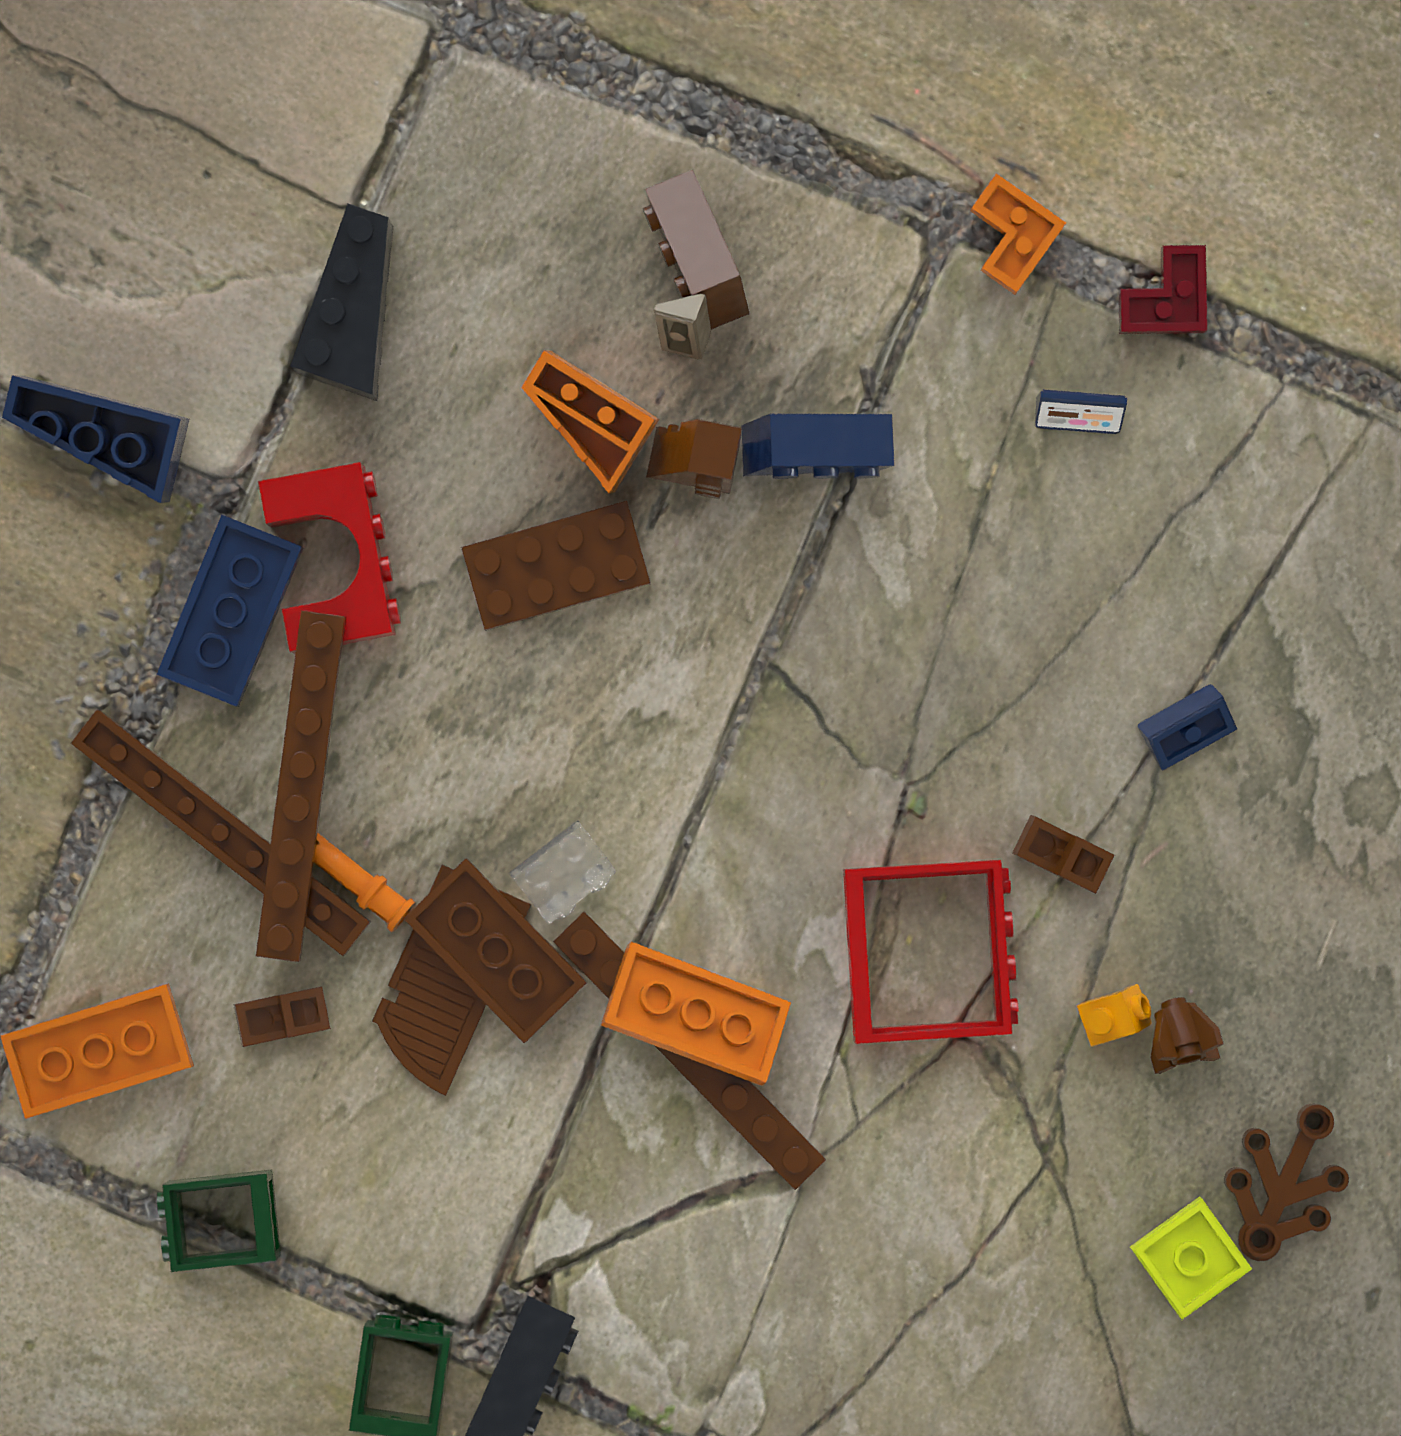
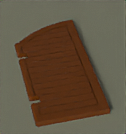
M441 865L430 892L454 869ZM499 890L526 918L531 904ZM413 929L388 984L390 988L400 991L395 1003L382 997L372 1022L378 1024L386 1043L402 1065L425 1085L446 1096L486 1004Z

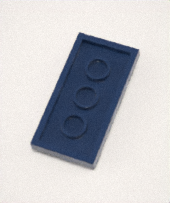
M221 515L156 675L239 707L303 547Z

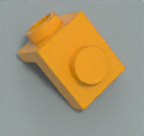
M1138 984L1077 1005L1091 1046L1136 1034L1152 1024L1149 1000L1141 993Z

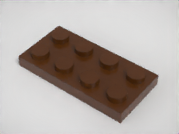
M627 501L461 547L485 631L651 584Z
M465 858L403 918L524 1044L587 983L468 858Z

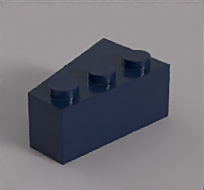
M768 414L741 425L743 476L773 475L774 479H790L799 477V474H813V478L828 479L839 477L841 472H854V478L866 479L880 477V470L894 466L892 414Z

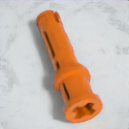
M319 833L317 834L314 863L357 896L356 902L359 903L358 906L361 909H370L388 924L387 929L390 932H394L404 921L403 918L412 911L416 901L412 898L406 900L387 885V879L383 875L379 876L377 874L373 877Z

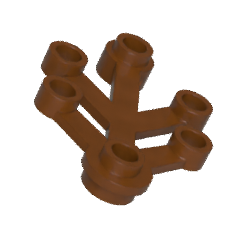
M1307 1104L1298 1112L1296 1122L1300 1131L1279 1175L1269 1150V1135L1259 1128H1251L1244 1133L1242 1137L1243 1147L1252 1154L1268 1197L1261 1215L1250 1191L1252 1177L1249 1172L1240 1167H1233L1224 1176V1184L1229 1191L1234 1193L1244 1221L1238 1232V1245L1243 1254L1252 1260L1266 1261L1273 1258L1279 1252L1283 1240L1310 1230L1316 1232L1325 1230L1330 1225L1331 1215L1325 1207L1319 1204L1307 1206L1302 1216L1279 1223L1278 1221L1286 1206L1327 1191H1343L1349 1183L1347 1171L1338 1165L1326 1166L1322 1170L1321 1175L1296 1183L1315 1141L1327 1137L1334 1127V1117L1331 1111L1320 1104ZM1318 1113L1321 1118L1319 1126L1314 1129L1309 1128L1306 1123L1308 1115ZM1253 1134H1261L1263 1145L1259 1149H1252L1249 1145V1138ZM1332 1171H1339L1342 1175L1340 1184L1330 1186L1327 1180L1328 1175ZM1236 1173H1242L1245 1176V1184L1241 1188H1233L1231 1185L1232 1176ZM1315 1210H1321L1324 1215L1322 1223L1316 1226L1312 1225L1309 1221L1310 1214ZM1257 1231H1264L1266 1234V1242L1262 1246H1254L1252 1243V1236Z

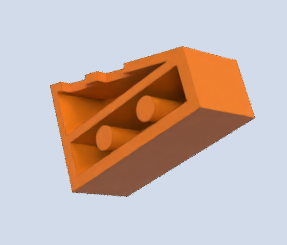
M543 351L521 387L553 427L570 444L581 461L589 467L609 494L617 490L660 420L552 351Z

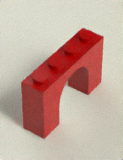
M361 462L258 481L265 522L268 526L273 528L317 519L332 520L344 525L351 531L356 539L360 553V563L356 577L343 593L329 600L282 609L289 651L294 654L296 653L301 611L346 616L342 645L396 635L394 625L401 624V616L397 599H389L386 582L393 581V573L389 556L381 557L378 540L385 539V530L381 514H373L371 498L378 497L373 471L366 472L364 465Z

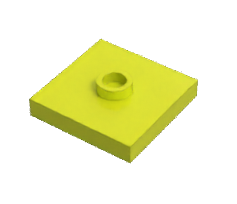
M1200 1196L1130 1246L1132 1252L1182 1320L1252 1270L1249 1263Z

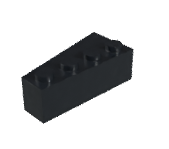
M347 203L290 366L296 374L375 401L378 400V378L382 356L381 346L393 225L389 217Z
M527 1296L465 1436H524V1434L533 1436L543 1414L542 1411L536 1409L542 1393L551 1395L561 1371L554 1368L560 1352L569 1354L579 1332L572 1328L576 1317Z

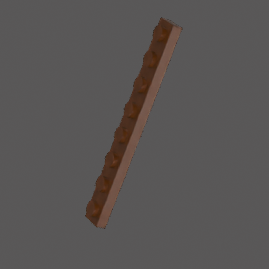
M301 611L256 957L294 962L301 961L346 616Z
M97 709L71 744L264 894L270 842L103 711ZM312 876L305 927L339 954L345 956L371 921Z
M584 911L553 942L609 999L625 952ZM655 1046L794 1190L826 1161V1158L752 1082Z

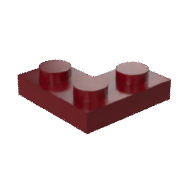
M1163 245L1161 247V288L1120 289L1118 292L1119 334L1206 333L1208 331L1206 245Z

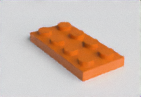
M630 942L626 947L601 1026L762 1086L767 1083L791 1002Z
M169 983L0 1036L25 1119L194 1066Z

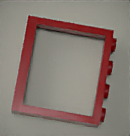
M1001 860L843 869L853 1040L855 1044L1012 1034V1024H1018L1019 1007L1017 998H1010L1009 981H1016L1015 955H1007L1006 938L1013 937L1014 928L1012 911H1004L1003 894L1011 893V881H1009V868H1002ZM985 874L995 1020L872 1027L863 881Z

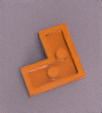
M997 173L970 210V212L1004 235L980 271L1016 295L1066 225L1065 221Z

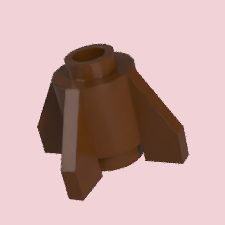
M1184 997L1173 998L1161 1003V1010L1154 1014L1156 1026L1151 1061L1155 1074L1164 1073L1176 1067V1065L1188 1064L1198 1060L1216 1061L1220 1059L1217 1047L1224 1045L1220 1029L1196 1003L1187 1002Z

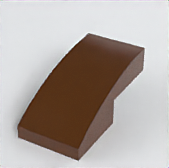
M1030 815L1012 854L1095 894L1115 856L1033 815Z
M322 986L233 1004L242 1047L331 1029Z

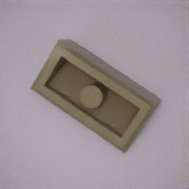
M697 294L656 304L654 314L661 349L698 360L702 359L711 334L706 295Z

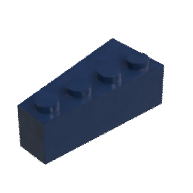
M19 375L11 376L2 415L3 419L72 454L73 457L91 464L111 475L114 479L146 494L149 498L159 503L170 502L189 418Z

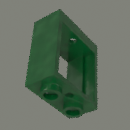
M272 1169L169 1180L162 1185L163 1192L157 1193L159 1218H166L167 1235L161 1238L162 1257L164 1262L170 1261L171 1272L276 1261L281 1256ZM250 1185L257 1247L187 1255L181 1192Z
M376 1315L375 1321L367 1320L363 1327L349 1431L382 1436H439L454 1332L445 1331L443 1323L434 1321H419L418 1327L402 1325L400 1317L391 1315ZM376 1336L439 1345L429 1416L366 1407Z

